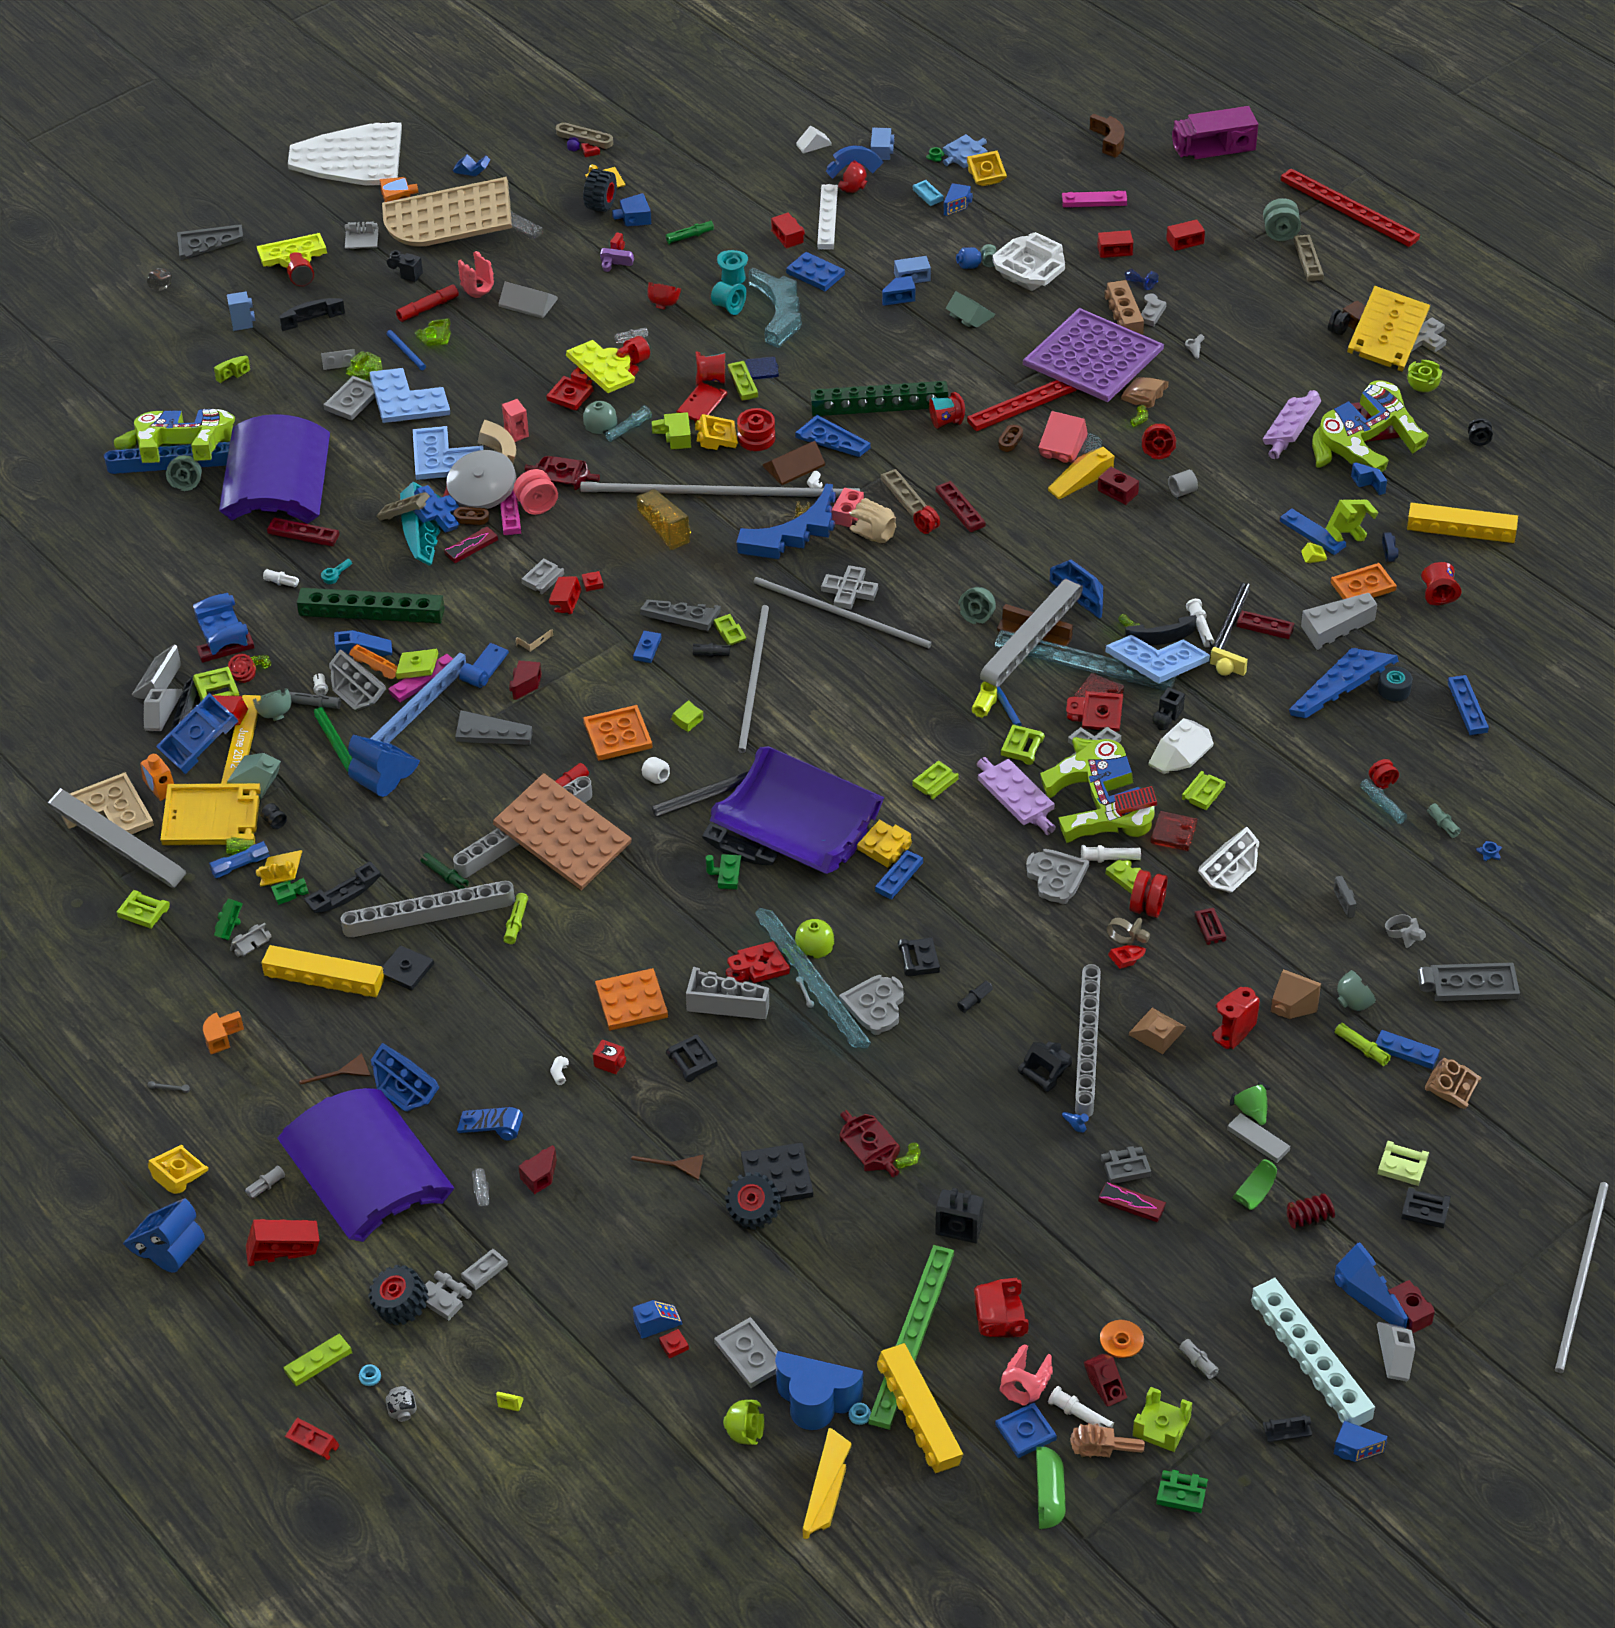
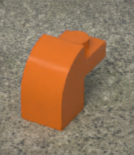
M239 1011L219 1018L216 1012L206 1019L203 1025V1032L210 1054L230 1048L227 1035L244 1030Z

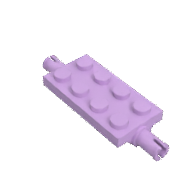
M1309 391L1306 397H1293L1287 401L1263 438L1265 445H1273L1268 453L1270 458L1278 459L1281 452L1288 447L1289 442H1295L1321 402L1317 391Z
M986 757L978 761L977 766L983 771L978 774V780L1023 825L1029 822L1035 826L1038 825L1046 835L1054 832L1056 827L1046 818V815L1054 810L1055 804L1012 761L1007 759L996 766H993Z

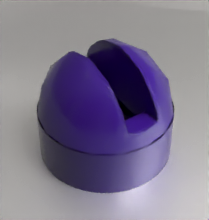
M574 137L570 138L567 142V149L570 151L579 150V140Z

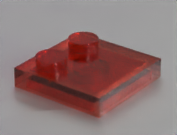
M1091 673L1074 697H1085L1086 691L1122 694L1124 692V685ZM1101 708V710H1100V711L1103 712V713H1107V712H1108V711H1105V708Z
M1160 811L1151 837V843L1189 851L1198 819Z

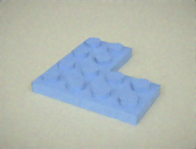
M403 368L370 372V380L383 423L450 415V408L443 387L410 391Z
M447 426L413 429L416 480L447 477L451 467L460 458L469 453L484 450L483 445L449 449Z
M1133 635L1106 645L1105 650L1106 653L1157 683L1166 681L1209 662L1210 659L1208 653L1185 640L1157 650Z

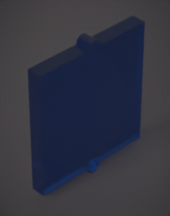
M775 357L746 360L747 369L752 380L779 377V365L776 364Z

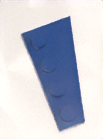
M818 415L795 432V438L808 442L816 441L818 445L857 457L862 456L870 449V442Z

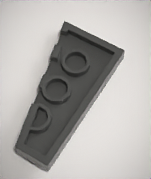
M242 224L177 232L180 260L244 241Z
M646 600L640 609V615L706 631L710 629L714 619L721 612V606L714 605V608H707L706 604H698V607L687 606V603L682 602L671 605L670 601Z
M461 710L455 738L456 742L530 745L533 730L532 726Z

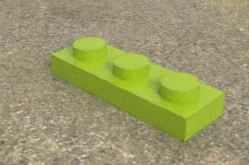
M745 362L728 364V371L741 400L757 398L758 391Z
M339 1333L286 1365L284 1372L294 1385L298 1386L351 1354V1347Z

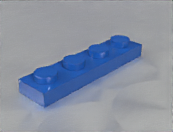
M1467 676L1448 677L1449 688L1469 735L1488 733V724Z

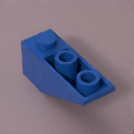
M353 630L334 632L336 654L341 649L349 655L351 649L358 644L379 656L392 655L391 640Z

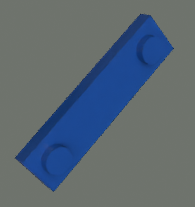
M1290 509L1280 517L1281 523L1315 544L1322 546L1323 549L1333 555L1346 547L1344 540L1337 542L1326 529L1294 509Z

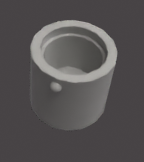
M1190 469L1168 478L1170 491L1176 498L1198 489L1197 478Z

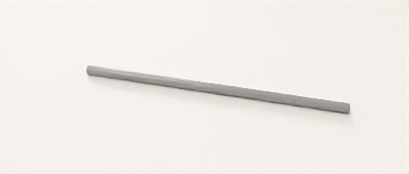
M759 577L754 579V584L925 648L929 649L931 647V642Z
M763 605L761 609L738 748L740 753H745L769 611L767 605Z
M1601 1182L1555 1367V1372L1558 1373L1564 1372L1609 1186L1606 1182Z

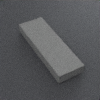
M1241 1113L1227 1127L1228 1131L1276 1163L1290 1151L1288 1144Z

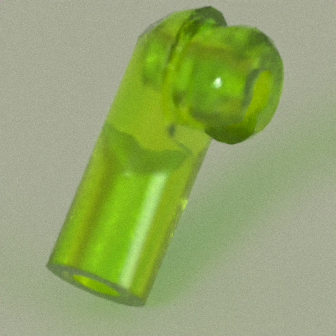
M1141 405L1137 407V416L1130 419L1133 427L1147 421L1148 410H1146V406Z
M1126 614L1119 616V621L1124 627L1140 625L1139 623L1134 624Z
M268 655L251 657L255 666L258 664H262L263 668L271 666Z
M917 1143L908 1145L909 1151L906 1156L895 1159L898 1169L914 1165L918 1161L921 1149H919Z

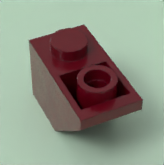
M518 661L517 668L513 669V681H510L509 691L512 692L514 700L539 688L542 676L540 662Z
M553 1145L541 1150L539 1154L529 1160H525L518 1166L520 1179L534 1195L552 1184L557 1161Z
M1100 1354L1083 1362L1091 1384L1106 1406L1109 1407L1127 1398L1112 1356Z

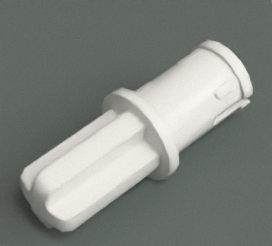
M266 569L263 573V579L266 581L277 583L280 586L281 584L291 587L298 586V578L286 575L282 571L275 572Z

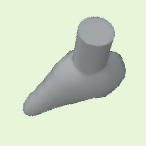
M1202 334L1195 340L1187 339L1185 342L1186 348L1192 352L1196 359L1200 355V343L1205 339Z

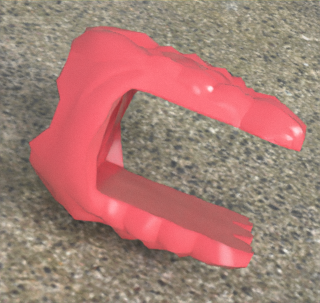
M475 251L473 256L476 270L470 269L468 264L465 265L462 260H459L458 271L461 280L460 285L469 296L480 298L489 293L493 287L494 273L491 262L481 257L480 252Z
M1027 1345L1019 1347L1018 1352L1008 1363L1007 1369L1002 1374L1000 1392L1008 1400L1021 1405H1027L1038 1400L1053 1373L1051 1366L1052 1356L1050 1354L1047 1355L1036 1375L1024 1371L1026 1367ZM1016 1381L1020 1382L1027 1392L1016 1389L1014 1386Z

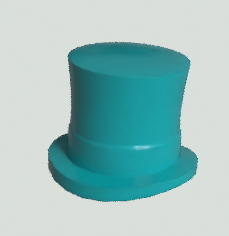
M728 250L721 252L717 256V263L722 268L721 279L724 283L735 285L745 281L744 266L748 262V256L744 252Z
M721 281L714 286L711 293L712 303L715 306L725 307L733 315L741 312L746 300V287L742 284L731 286Z

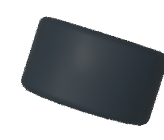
M1387 667L1379 675L1377 690L1383 698L1389 701H1402L1410 695L1413 678L1402 667Z

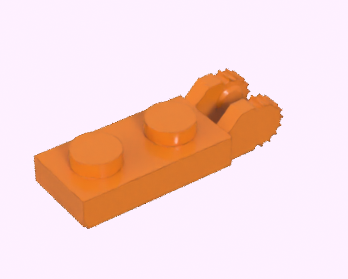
M358 644L351 649L349 655L353 656L355 661L364 662L371 669L381 671L383 676L388 677V679L396 677L397 666Z

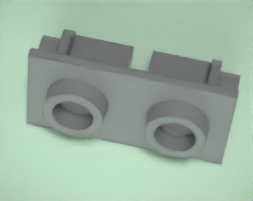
M355 349L321 353L323 370L357 365Z
M266 924L254 925L245 935L242 936L240 934L232 940L230 950H234L237 957H243L254 950L252 942H254L257 948L268 942L272 936L269 931H264Z

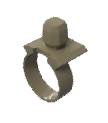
M1114 918L1107 927L1108 935L1120 944L1132 945L1136 939L1142 943H1147L1150 938L1148 931L1141 930V918H1138L1134 925L1125 919ZM1112 924L1125 928L1131 937H1123L1113 930Z

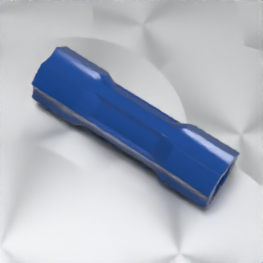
M262 841L250 846L245 851L210 862L209 865L216 879L236 868L251 862H258L270 856L267 846Z

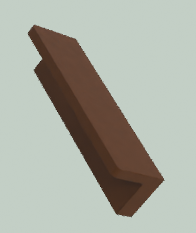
M1005 604L1002 620L997 627V631L1013 636L1034 612ZM1058 621L1038 644L1059 651H1065L1072 639L1073 625Z

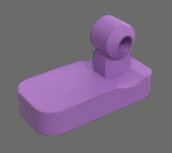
M607 248L601 249L600 257L602 268L605 272L611 270L612 263L626 266L633 265L634 255L632 252Z

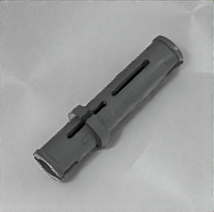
M289 691L291 703L318 706V708L340 709L341 707L340 697Z

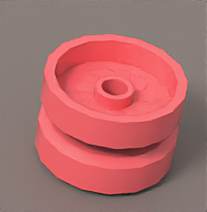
M529 470L519 476L514 484V494L523 509L529 514L537 515L550 510L558 499L557 488L543 470Z

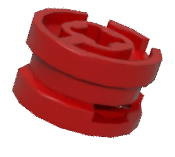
M930 506L923 507L922 510L915 512L913 515L916 527L924 534H928L940 526V518L937 512Z
M237 654L230 659L228 667L235 681L246 683L254 678L256 666L250 656Z
M1388 759L1376 762L1368 773L1370 779L1380 789L1388 788L1390 783L1394 784L1399 778L1398 770Z

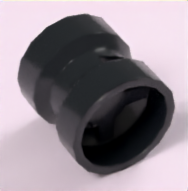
M275 803L267 804L261 811V817L273 829L283 827L287 821V815L280 811Z

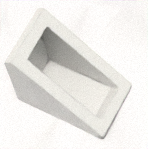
M809 126L796 142V145L802 153H807L830 146L831 141L824 133Z

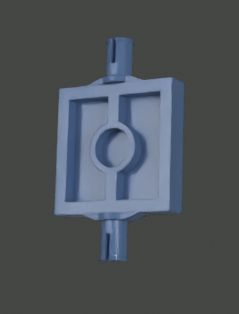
M965 134L944 146L943 152L949 157L943 160L944 165L948 166L951 163H957L966 168L968 166L967 156L987 153L988 150L982 147L987 143L986 139L982 138L979 141H974Z

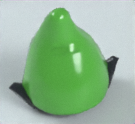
M1258 1082V1085L1248 1088L1237 1095L1234 1092L1230 1099V1106L1235 1104L1244 1114L1257 1121L1259 1125H1264L1267 1115L1266 1090H1270V1087L1262 1082Z

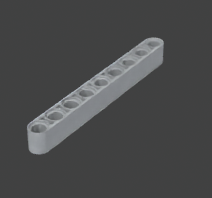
M1064 579L984 666L980 679L999 687L1079 599L1083 587L1068 579Z
M580 776L563 786V788L583 803L592 798L591 780L586 776ZM497 828L457 853L453 858L454 869L458 872V875L467 878L518 846L519 843Z
M60 788L48 801L47 804L57 813L174 889L186 875V872L179 865Z
M500 881L348 911L341 916L342 930L346 937H357L508 907L515 902L514 887L510 881Z
M1093 964L1086 965L1082 970L1075 1113L1077 1115L1085 1113L1088 1117L1094 1111L1101 973L1100 968Z

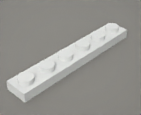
M827 184L821 187L818 249H834L838 185Z

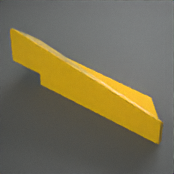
M831 1428L828 1429L803 1526L804 1539L809 1538L811 1533L820 1528L824 1530L830 1527L846 1472V1464L843 1463L851 1449V1442Z

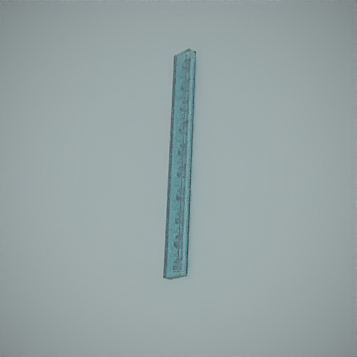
M1001 630L995 641V647L1001 649L1015 633ZM1043 640L1028 654L1031 657L1164 691L1168 687L1172 688L1176 680L1175 676L1157 683L1120 660Z
M759 908L755 913L759 918V923L768 930L769 936L779 945V950L788 957V962L797 969L798 975L808 984V989L817 996L818 1002L826 1008L828 1016L835 1020L838 1029L848 1038V1043L855 1048L867 1049L871 1044L870 1040L804 952L797 946L795 940L774 912Z

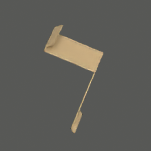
M553 629L546 632L530 645L517 637L516 646L519 644L531 652L553 636Z

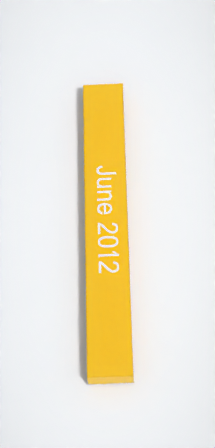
M242 696L248 711L241 724L235 725L221 784H227L228 779L243 757L249 755L259 714L254 706L253 699L256 698L259 701L261 699L260 696Z

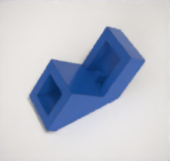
M467 154L457 162L453 172L477 176L487 167L490 159L484 156L476 163Z
M1353 463L1351 477L1358 487L1372 484L1379 495L1386 493L1387 479L1380 469Z

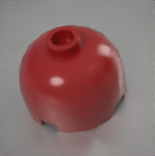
M853 160L843 174L844 181L840 180L838 188L846 193H855L860 188L863 190L867 184L865 168Z
M649 282L647 294L649 300L656 304V308L665 309L666 306H672L678 301L681 288L663 284H654L653 286V282Z
M1165 424L1149 426L1142 435L1143 451L1153 459L1169 457L1176 448V437L1173 430Z

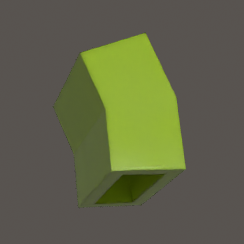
M688 700L673 713L671 720L680 728L689 732L703 720V711Z

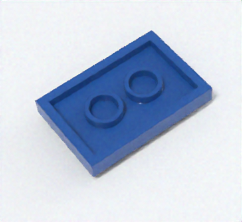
M805 252L786 268V273L826 291L845 275V269Z

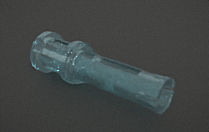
M641 406L640 410L635 413L632 412L625 421L606 432V439L612 442L631 428L639 427L643 421L652 418L651 411L647 406Z

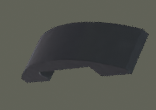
M319 299L297 305L279 316L281 330L286 331L298 327V322L328 314L329 318L345 314L343 299Z
M1196 615L1178 618L1177 624L1145 629L1143 624L1125 627V637L1133 635L1148 645L1171 643L1183 639L1196 631L1197 617Z
M711 822L702 835V838L714 848L727 855H741V860L745 862L773 865L779 855V852L764 845L758 846L728 834L727 828Z
M370 861L355 869V876L325 893L320 889L304 898V901L314 913L335 909L366 891L381 876V872Z

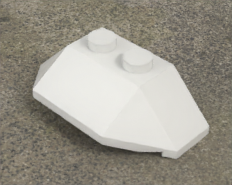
M1183 718L1160 740L1148 765L1163 774L1191 767L1213 747L1209 729L1192 720Z
M1245 827L1212 854L1199 867L1198 873L1210 887L1228 893L1233 892L1256 870L1257 848L1259 847L1258 839L1248 827Z

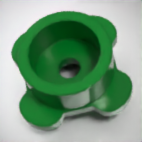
M933 147L929 150V155L926 158L939 162L941 157L944 156V152L938 147Z

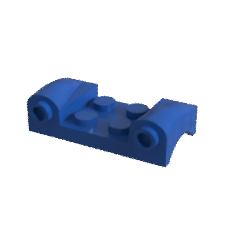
M228 593L214 595L193 604L196 619L212 655L228 644L248 645L246 635H248L246 624L242 625L241 621L238 622L232 607L235 605L233 595L229 596Z
M209 693L156 747L186 774L198 762L196 758L222 732L226 734L238 720Z

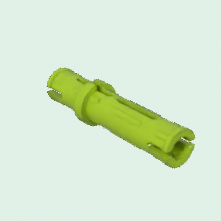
M524 893L516 895L510 919L506 923L507 930L503 939L507 944H514L516 942L517 934L522 928L521 921L528 901V896Z
M1344 1023L1336 1027L1335 1034L1361 1050L1367 1058L1371 1057L1382 1066L1387 1065L1390 1061L1391 1055L1377 1047L1378 1045L1375 1042L1368 1041Z

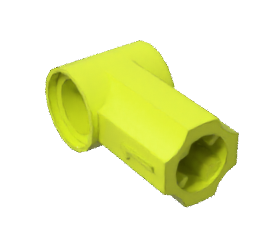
M985 681L981 684L980 692L972 706V712L977 717L983 718L987 716L992 705L996 703V686Z

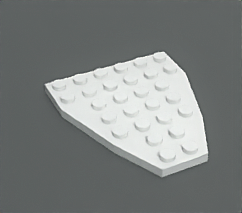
M395 122L367 124L323 134L292 144L289 150L288 168L324 179L365 186L380 185V179L398 178L402 125Z

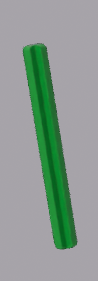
M319 707L314 710V715L348 772L352 757L349 755L348 750L324 709Z

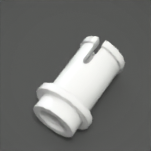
M318 673L319 679H317V675L313 677L315 684L313 688L314 693L326 695L328 686L325 683V676Z

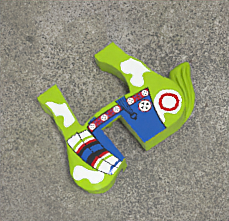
M1378 380L1368 385L1360 399L1361 406L1372 416L1371 418L1366 420L1348 401L1323 416L1320 427L1315 431L1312 439L1317 468H1321L1331 462V451L1344 457L1352 465L1353 463H1359L1380 469L1383 472L1386 470L1389 460L1385 456L1369 449L1364 441L1375 437L1391 425L1413 454L1426 446L1429 435L1416 425L1414 419L1407 412L1399 388L1392 383Z
M203 409L198 411L195 423H184L182 411L147 412L135 419V430L126 432L114 440V447L118 450L133 449L138 441L142 463H152L160 461L158 447L171 446L172 444H192L194 461L211 460V453L216 448V445L220 442L230 441L235 416L220 409Z
M1074 737L1072 744L1076 754L1065 758L1055 767L1040 773L1042 785L1048 798L1054 797L1061 789L1068 785L1089 782L1091 795L1097 810L1059 817L1060 829L1066 843L1085 835H1095L1101 832L1118 833V827L1122 828L1124 833L1132 837L1143 836L1151 829L1152 820L1155 815L1154 806L1119 814L1115 796H1109L1107 791L1133 783L1132 771L1125 750L1120 743L1110 739L1091 740ZM1136 787V788H1133V789H1130V790H1127V791H1124V792H1121V793H1118V794H1122V793H1126V792L1138 790V789H1140V788H1139V787Z

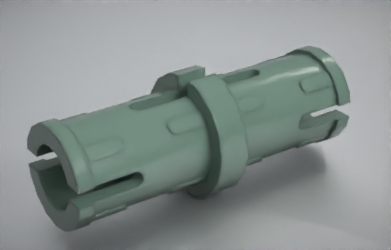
M1436 803L1427 809L1428 814L1437 821V825L1440 828L1442 827L1451 838H1455L1460 834L1461 829L1451 820V816L1445 814Z

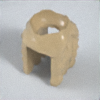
M864 498L861 500V503L856 504V509L850 512L852 517L859 519L855 525L850 527L853 533L878 543H886L893 537L896 528V517L891 509L884 508L882 505Z

